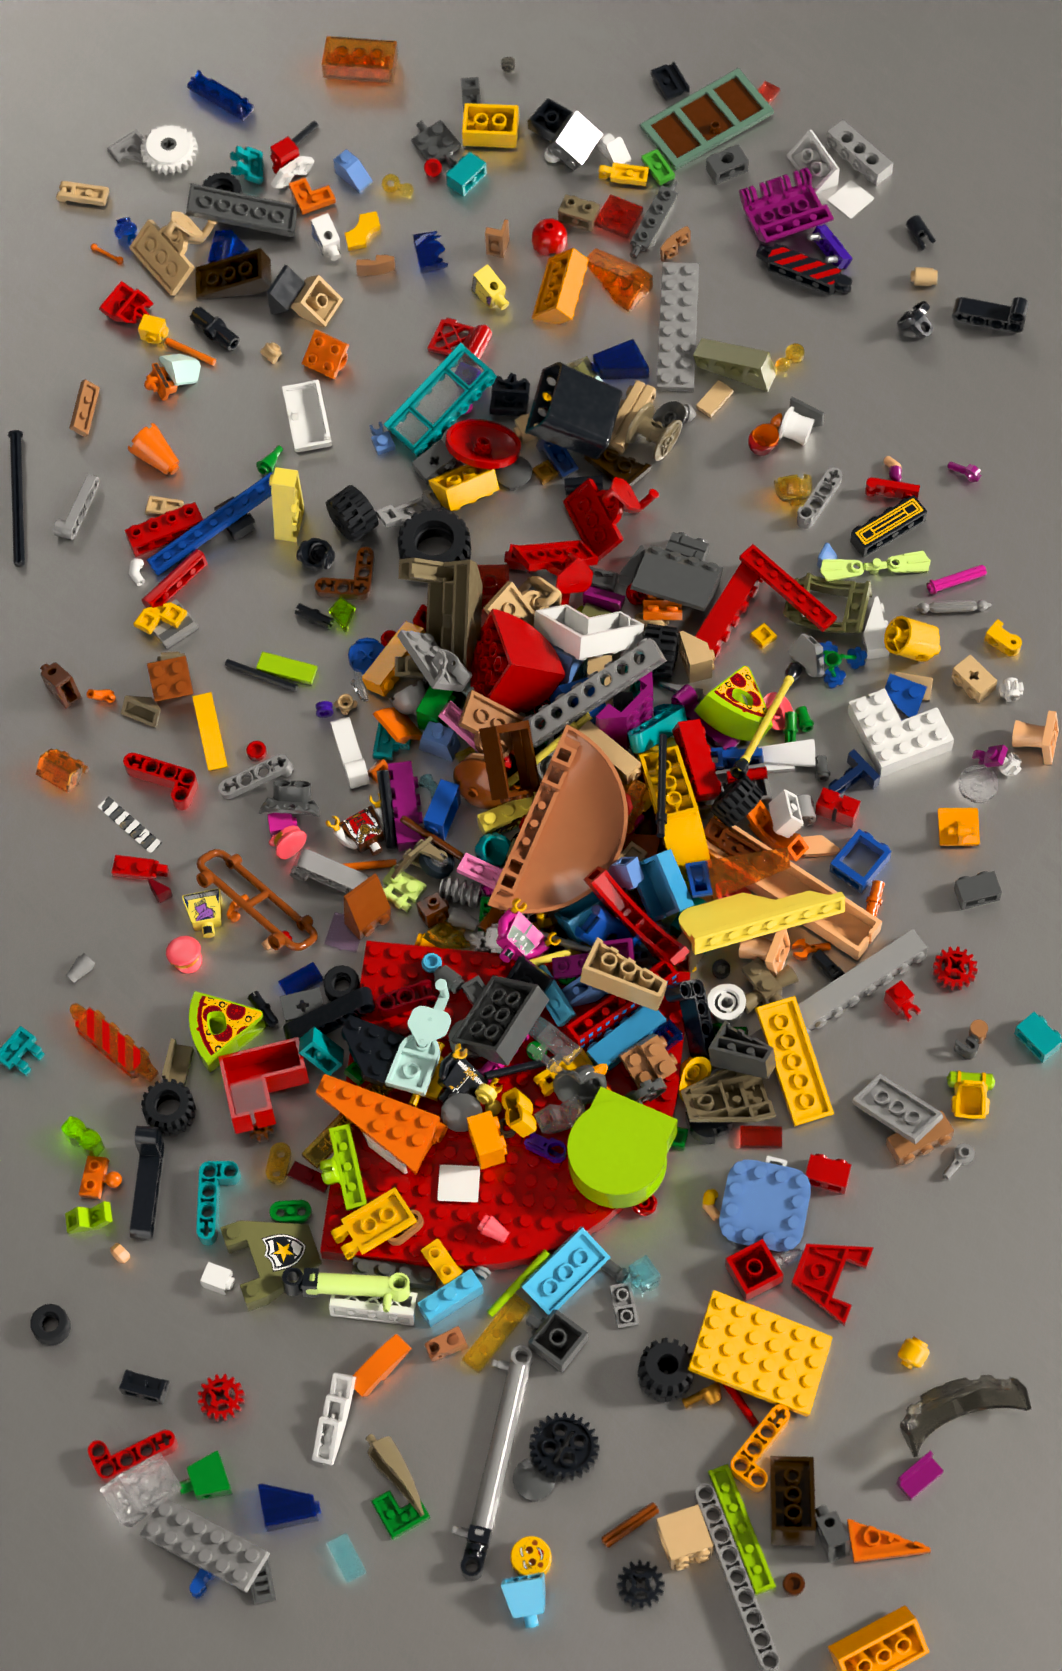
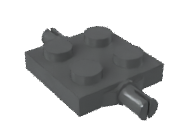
M441 120L430 127H427L423 121L418 122L416 126L421 130V133L411 139L413 145L426 160L432 158L440 162L446 160L450 167H454L457 162L452 155L462 148L461 143Z

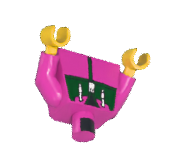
M515 898L512 901L513 907L509 908L498 920V937L496 942L503 949L499 957L504 962H510L511 959L517 961L521 955L527 959L538 957L549 949V945H558L561 942L560 938L555 942L551 941L552 936L557 934L555 932L549 933L547 940L544 941L545 936L520 913L527 907L525 902L520 907H517L521 900L520 898Z

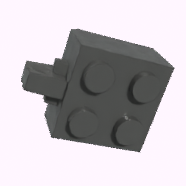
M553 1309L546 1319L542 1318L539 1320L532 1314L526 1319V1324L533 1329L531 1332L533 1336L528 1341V1348L561 1373L564 1372L588 1341V1332L556 1309Z

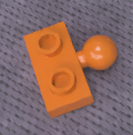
M87 1156L78 1194L80 1197L100 1200L104 1183L111 1188L120 1186L122 1177L118 1172L112 1171L107 1174L110 1161L108 1158Z

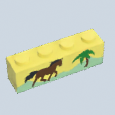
M534 792L533 797L513 800L478 814L477 821L482 835L492 834L493 832L503 835L519 828V824L523 816L528 814L537 792Z

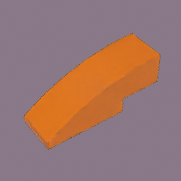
M395 1334L353 1375L356 1377L354 1389L362 1397L369 1396L375 1387L389 1376L412 1348L398 1334Z

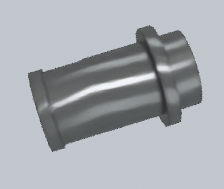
M818 755L815 757V778L820 782H824L829 779L831 774L827 767V757L825 755Z
M611 1259L601 1267V1270L614 1277L617 1283H623L629 1275L625 1267L621 1268Z

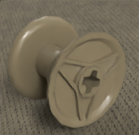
M649 402L638 411L632 420L626 434V442L632 444L640 439L641 436H644L647 442L656 444L653 457L656 461H660L676 443L682 429V421L674 420L665 428L660 421L655 422L652 420L654 405Z

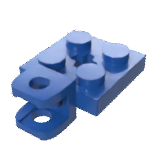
M723 747L711 748V758L718 757V763H715L716 771L732 768L733 764L744 755L746 749H739L738 747H728L727 750H723ZM756 747L750 758L749 765L764 763L762 748Z

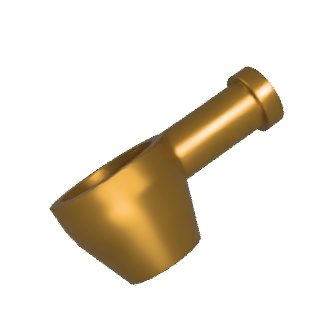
M716 1382L687 1398H682L681 1400L685 1408H689L690 1405L702 1399L709 1405L722 1400L719 1383Z

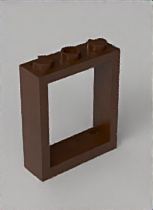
M529 720L479 729L492 801L500 799V803L533 797L534 792L538 791L540 780ZM511 732L521 787L509 791L499 733Z

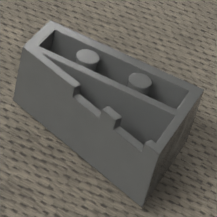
M726 1020L708 1048L711 1066L764 1079H769L776 1066L773 1047L756 1037L751 1038L747 1036L740 1028L738 1030L733 1028Z

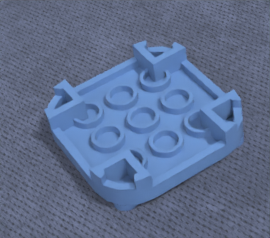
M757 1160L736 1162L727 1176L719 1218L722 1234L728 1240L738 1244L750 1246L763 1239L769 1250L787 1252L794 1249L800 1243L805 1227L811 1195V1184L808 1177L802 1171L792 1167Z

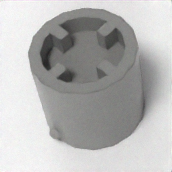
M797 795L804 825L801 827L812 825L817 819L813 805L814 801L810 795Z

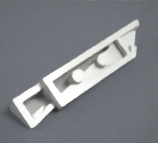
M814 739L759 747L763 750L767 774L795 772V766L815 767Z

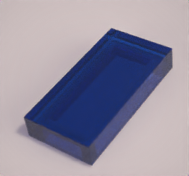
M312 962L281 979L278 983L285 995L306 991L322 982L324 978L315 963Z

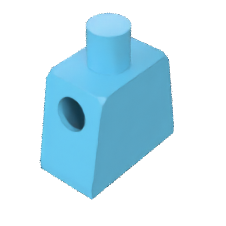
M544 1572L503 1579L501 1588L512 1617H524L526 1628L538 1626L537 1615L544 1613L546 1608Z

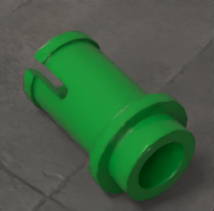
M806 706L798 707L795 712L800 723L799 729L803 732H809L814 728V721L810 719Z

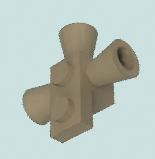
M759 957L742 967L741 971L753 985V991L745 994L746 1005L744 1012L749 1014L760 1002L762 1005L783 1000L782 988L799 981L794 970L789 965H786L773 977Z

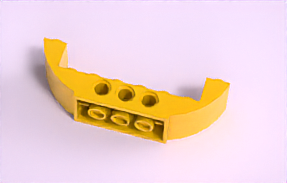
M671 736L667 738L665 807L667 824L665 825L663 841L666 850H672L681 874L686 875V863L705 860L707 869L712 868L699 809L679 747ZM659 744L645 752L634 753L635 758L641 762V771L655 814L657 813Z

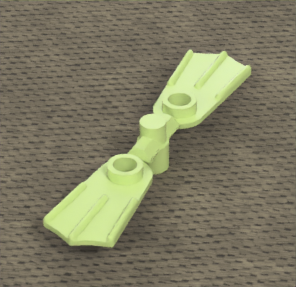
M924 550L892 556L887 561L875 558L873 562L864 564L859 560L823 559L820 573L827 582L860 576L864 570H868L872 575H876L881 569H888L894 573H928L931 560L926 556ZM895 561L898 565H893L892 562ZM853 565L859 566V569H855Z

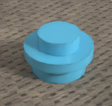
M435 953L425 955L421 962L422 968L428 973H434L439 966H442L440 956Z

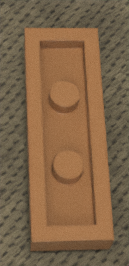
M86 379L80 383L69 429L83 437L89 434L100 387Z

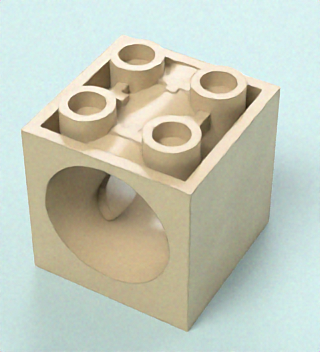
M699 1505L656 1519V1529L671 1570L676 1568L677 1571L688 1568L690 1563L697 1561V1564L710 1560L709 1557L713 1554V1544Z

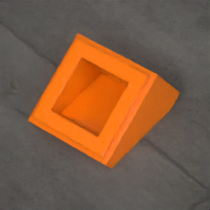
M384 759L378 760L367 771L368 776L378 783L377 771L388 770V763Z

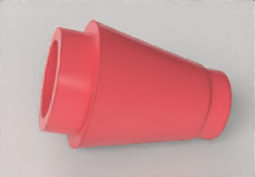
M487 1214L477 1228L481 1231V1234L502 1243L510 1234L493 1216L490 1217Z

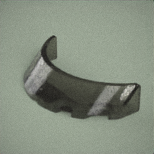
M981 1375L979 1379L968 1380L965 1377L947 1382L942 1386H937L921 1395V1400L915 1405L910 1404L906 1409L907 1414L903 1422H900V1429L915 1458L918 1456L922 1443L933 1431L957 1417L995 1408H1013L1028 1411L1031 1409V1404L1026 1387L1016 1378L1009 1377L1008 1380L995 1379L992 1375Z

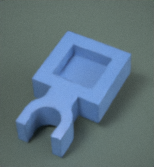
M379 422L380 428L377 430L373 428V425H370L371 433L374 435L371 437V441L377 455L395 450V445L389 431L383 433L382 422Z

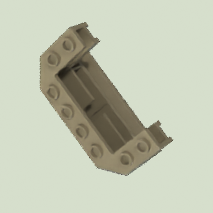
M420 558L399 559L398 579L428 583L426 633L434 637L435 642L441 649L448 650L456 655L463 666L469 672H472L477 641H481L483 584L477 562L470 559L451 562H439ZM411 656L395 657L396 677L426 680Z

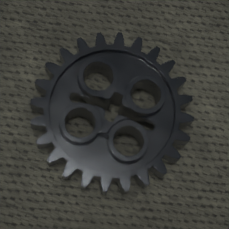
M564 1412L563 1416L559 1418V1415L555 1413L554 1419L546 1416V1423L540 1420L539 1427H534L533 1432L535 1434H531L530 1440L532 1442L529 1443V1449H532L530 1457H535L533 1465L540 1464L539 1472L544 1469L546 1470L545 1477L554 1474V1481L558 1476H561L562 1482H565L566 1476H569L570 1480L574 1481L575 1474L582 1478V1471L588 1474L589 1466L594 1467V1460L598 1459L597 1451H599L600 1445L596 1443H598L599 1438L593 1436L595 1429L588 1430L589 1422L584 1425L582 1424L583 1417L575 1420V1414L573 1413L570 1418H567V1414ZM562 1430L565 1432V1435H557L555 1431ZM571 1432H574L575 1434L569 1439L568 1447H564ZM581 1441L584 1445L576 1446L574 1442ZM550 1447L554 1449V1452L548 1453L544 1449ZM560 1447H564L557 1462H554L553 1460L559 1455ZM569 1458L573 1463L567 1464L563 1459Z

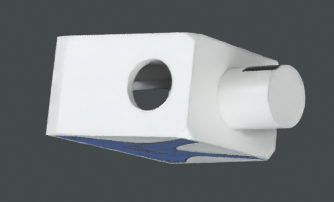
M326 213L311 219L312 237L322 256H330L332 261L341 257L339 252L340 239L329 214Z

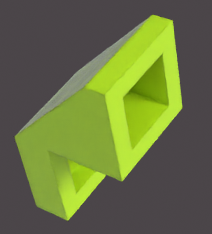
M103 1201L92 1208L77 1206L65 1213L67 1233L72 1234L101 1229L112 1222L110 1202Z

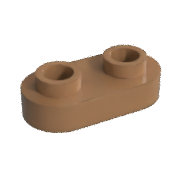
M411 1210L416 1218V1224L398 1233L400 1234L398 1238L393 1236L387 1241L391 1245L398 1246L403 1244L423 1227L424 1220L419 1211Z

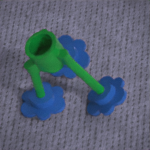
M831 641L819 643L823 646L824 663L829 666L825 671L824 682L828 683L830 688L843 685V679L846 678V673L838 667L842 659H847V663L851 664L853 669H858L860 666L865 665L867 653L862 651L860 647L851 648L847 651V655L837 653L838 647L832 645Z

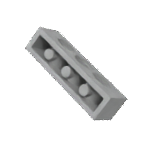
M841 120L827 131L826 143L828 146L836 150L844 160L851 163L853 168L860 171L868 181L873 182L877 186L892 174L893 162L844 120Z

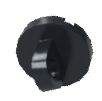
M921 301L914 305L913 311L905 312L897 321L900 330L910 327L920 338H925L933 332V326L925 315L930 309L926 301ZM921 324L925 327V332L922 330Z

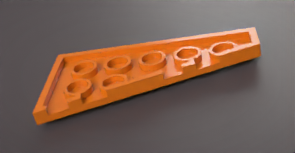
M324 1074L316 1090V1095L333 1109L344 1115L348 1121L359 1127L363 1133L384 1150L395 1156L399 1162L410 1168L414 1174H417L439 1124L440 1116Z

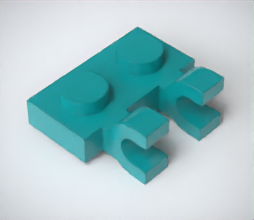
M237 146L236 153H230V159L237 161L236 167L232 166L230 168L231 174L236 176L243 174L245 180L260 185L264 181L263 152L248 146L245 149Z
M20 1026L0 1048V1063L9 1070L15 1066L27 1076L31 1068L28 1067L29 1064L21 1059L22 1056L29 1051L40 1061L45 1054L42 1052V1048L35 1044L37 1041L36 1037Z

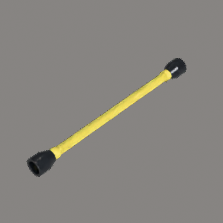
M790 663L786 668L783 684L744 755L733 764L730 770L734 778L740 780L746 776L751 756L789 687L794 681L799 679L802 673V667L799 664Z

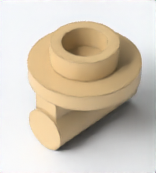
M271 342V344L266 343L260 351L272 364H275L282 354L280 351L281 347L274 342Z

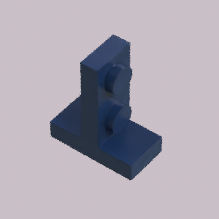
M539 438L536 444L539 452L544 450L561 479L579 469L566 448Z
M853 749L848 753L847 763L851 768L846 770L839 780L834 779L829 784L828 789L841 795L861 779H864L874 789L879 785L880 775Z

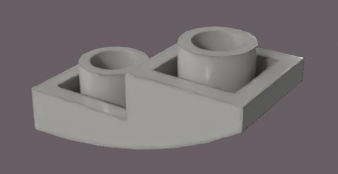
M631 1282L610 1285L617 1327L639 1325Z

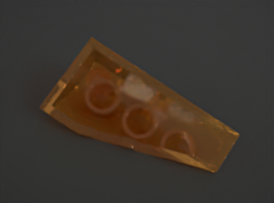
M597 248L586 257L589 259L587 266L594 276L598 277L604 289L611 294L614 302L628 312L653 288V275L633 263Z

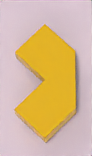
M171 602L155 608H144L133 624L134 627L151 635L161 620L178 628L186 617L187 610Z

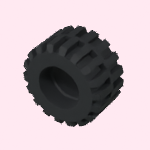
M746 775L744 778L734 781L714 801L710 811L724 825L732 827L753 810L761 800L763 792Z
M163 1079L162 1083H159V1081L154 1082L155 1086L152 1087L150 1085L147 1088L148 1093L144 1092L143 1094L144 1100H141L142 1112L147 1124L150 1127H158L161 1135L163 1132L166 1136H170L171 1132L177 1135L179 1130L184 1132L186 1125L190 1126L192 1124L191 1118H195L194 1110H196L189 1088L185 1087L182 1082L177 1084L175 1079H171V1082H168L167 1079ZM176 1100L180 1103V1106L174 1113L162 1115L157 1112L158 1107L164 1101Z

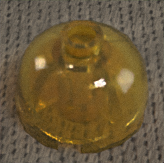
M803 474L804 478H800L798 475L780 477L777 481L774 480L776 495L781 501L790 503V506L801 505V501L806 500L812 492L811 475Z

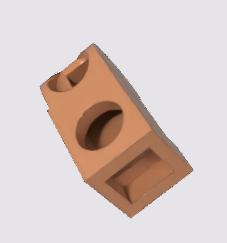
M459 1326L429 1340L424 1345L431 1361L440 1360L459 1350L463 1351L469 1348Z

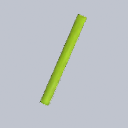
M546 1249L539 1254L487 1310L488 1314L493 1317L521 1287L520 1285L551 1255Z

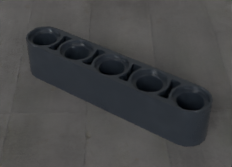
M369 987L358 988L286 1023L283 1026L285 1039L299 1037L300 1041V1038L313 1027L326 1035L344 1026L349 1015L361 1018L373 1012L376 1006L371 989Z

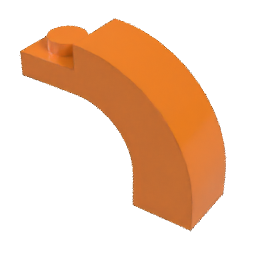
M761 800L746 815L750 822L748 826L765 845L786 859L797 862L809 849L798 833H793V836L786 838L774 832L773 820Z

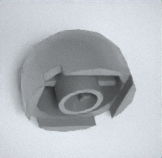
M423 680L418 681V684L414 687L410 685L393 695L394 698L389 699L398 712L404 715L413 713L414 716H417L416 710L428 690Z

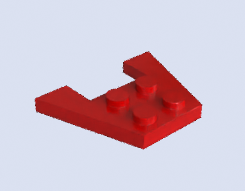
M806 1244L793 1277L792 1285L845 1326L852 1305L833 1298L834 1291L845 1262L866 1269L874 1247Z

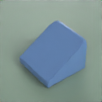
M825 543L818 556L817 567L821 568L823 559L838 558L829 543Z

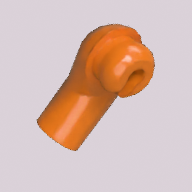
M89 689L87 691L89 699L106 700L107 703H113L116 700L114 692L110 689Z
M246 894L241 896L245 901L250 900ZM234 901L230 903L227 918L231 919L232 922H237L241 917L240 913H238L241 907Z

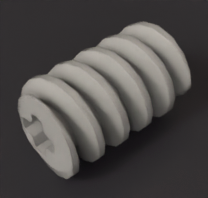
M449 875L446 880L442 879L438 894L441 898L445 895L447 901L453 898V903H458L460 900L461 905H465L468 902V907L472 908L475 905L477 909L482 896V884H479L477 889H475L474 882L468 887L467 880L459 884V878L452 882V877Z

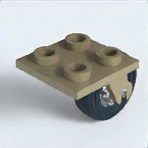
M430 836L425 841L423 839L418 841L414 846V850L410 848L403 854L404 860L401 859L394 866L395 872L391 877L395 879L409 866L415 865L422 868L430 877L443 879L453 871L455 860L452 855L440 847L430 844L433 840Z

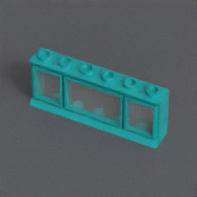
M460 343L384 423V426L412 453L419 457L430 449L435 442L442 439L443 434L448 428L454 425L456 420L468 411L469 406L481 397L482 392L487 387L493 385L497 376L492 369Z

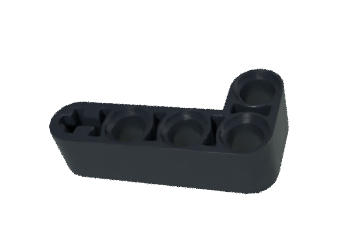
M959 297L955 300L952 318L962 323L1019 333L1024 328L1029 302L1025 298L1016 297L1012 300L1011 306Z
M693 979L667 985L665 991L666 1000L670 1003H680L691 1057L702 1056L710 1059L708 1048L715 1036L703 982L700 979Z

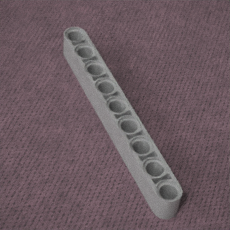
M700 1484L695 1491L696 1505H699L713 1544V1549L757 1664L761 1671H776L779 1665L778 1653L715 1490L709 1484ZM706 1491L711 1497L708 1500H702L699 1494ZM709 1512H716L719 1517L712 1521L707 1518V1514ZM718 1532H723L727 1538L724 1541H718L714 1535ZM725 1553H731L734 1555V1560L727 1562L722 1556ZM737 1573L743 1579L741 1582L736 1583L731 1580V1575ZM746 1594L751 1600L749 1603L744 1604L739 1601L738 1597ZM750 1615H755L759 1622L752 1625L747 1622L746 1618ZM763 1636L767 1643L764 1646H759L755 1643V1638ZM770 1657L774 1659L775 1665L766 1667L763 1664V1659Z

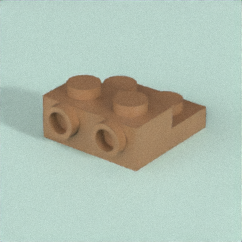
M652 1033L618 1055L638 1090L641 1088L640 1084L649 1079L651 1081L660 1077L664 1079L677 1071L675 1065L678 1062L672 1053L668 1054L665 1049L668 1046L667 1042L661 1035L658 1036Z

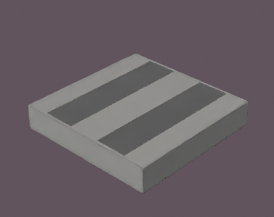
M177 599L171 602L183 608L182 605L177 601ZM187 613L178 628L161 620L153 630V633L163 646L168 649L198 630V625Z

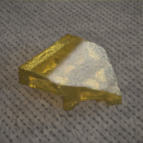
M446 921L428 930L423 937L439 948L461 949L469 948L471 945L465 939L464 928L457 931Z

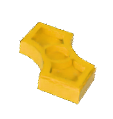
M377 211L359 214V221L356 227L345 232L348 251L366 248L369 236L381 229Z

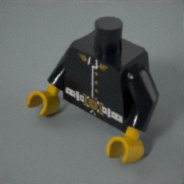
M456 1044L455 1052H451L440 1063L437 1083L444 1091L437 1099L442 1104H444L451 1093H467L476 1098L475 1091L478 1086L489 1082L465 1059L467 1048L459 1052L461 1044ZM493 1078L489 1086L497 1093H500L503 1085L495 1087L493 1084H496L499 1079Z

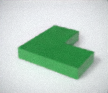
M390 1490L371 1500L392 1540L430 1519V1515L422 1501L421 1505L424 1515L420 1516L410 1503L400 1508Z

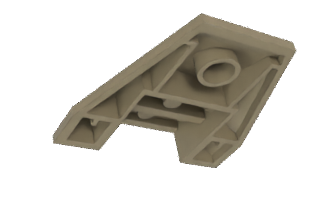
M722 1069L681 1090L690 1122H758L776 1117L772 1102L768 1099L763 1080L759 1077Z

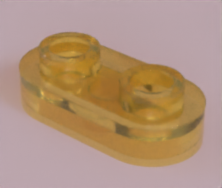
M276 1143L270 1150L265 1173L268 1181L272 1184H280L287 1177L292 1153L286 1143ZM279 1153H285L283 1157H278ZM275 1172H280L278 1177L273 1176Z

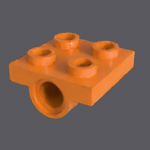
M315 330L301 364L332 379H336L338 372L344 368L347 362L348 354L346 352L349 344L322 331Z

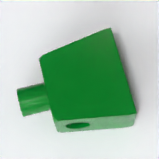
M218 1451L188 1466L189 1479L178 1482L182 1495L194 1491L199 1501L233 1494Z

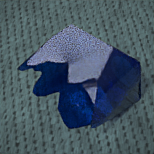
M437 231L413 235L421 274L444 269L448 266V263L442 262L443 259L438 257V255L445 251L443 244L435 240L441 237L440 235H435Z

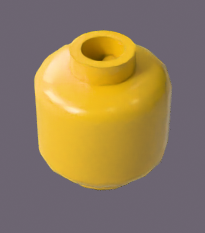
M914 1336L912 1339L906 1338L897 1353L898 1357L902 1359L900 1364L910 1370L913 1366L921 1368L930 1353L927 1349L928 1345Z

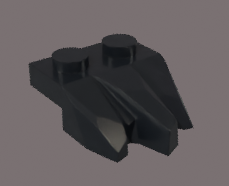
M510 373L506 380H503L501 376H497L492 385L489 414L517 417L524 414L527 415L530 383L528 380L523 378L517 381L516 374Z

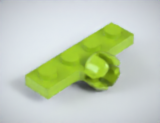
M350 1124L329 1128L334 1156L320 1162L322 1180L326 1185L335 1183L341 1185L347 1211L361 1208L367 1204Z

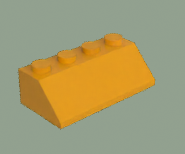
M571 248L548 258L532 314L533 320L558 325L572 320L589 260L576 249Z
M906 1605L828 1646L838 1671H896L929 1653L917 1619Z

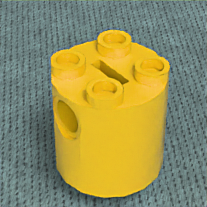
M895 617L887 626L884 634L885 647L890 653L919 662L930 660L934 655H938L941 649L937 626L908 617Z

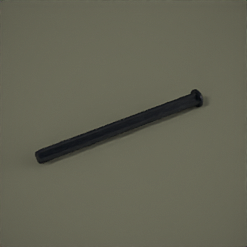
M12 430L8 432V437L10 438L13 559L15 566H23L25 564L21 438L23 433L19 430Z

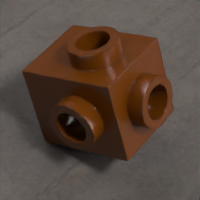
M437 892L416 903L418 915L428 928L442 923L449 918V903L445 898H441Z

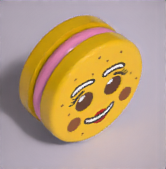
M535 1536L521 1538L514 1544L511 1550L512 1568L518 1576L540 1572L546 1574L551 1566L549 1546L544 1540Z

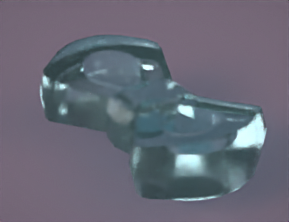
M425 774L419 780V786L427 788L432 799L438 786L433 780V776Z

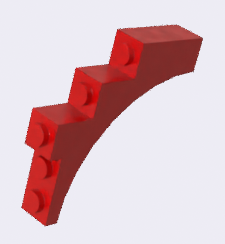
M598 866L583 879L606 909L620 919L633 937L642 941L655 959L659 961L665 960L674 966L685 959L689 953L686 946L667 934L648 917L616 883L607 870Z

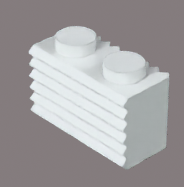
M783 790L768 804L770 808L769 813L773 820V830L776 834L790 838L795 831L804 826L797 795Z

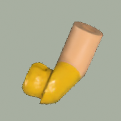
M708 1189L703 1195L702 1207L712 1220L715 1221L720 1217V1211L714 1206L719 1194L716 1189Z

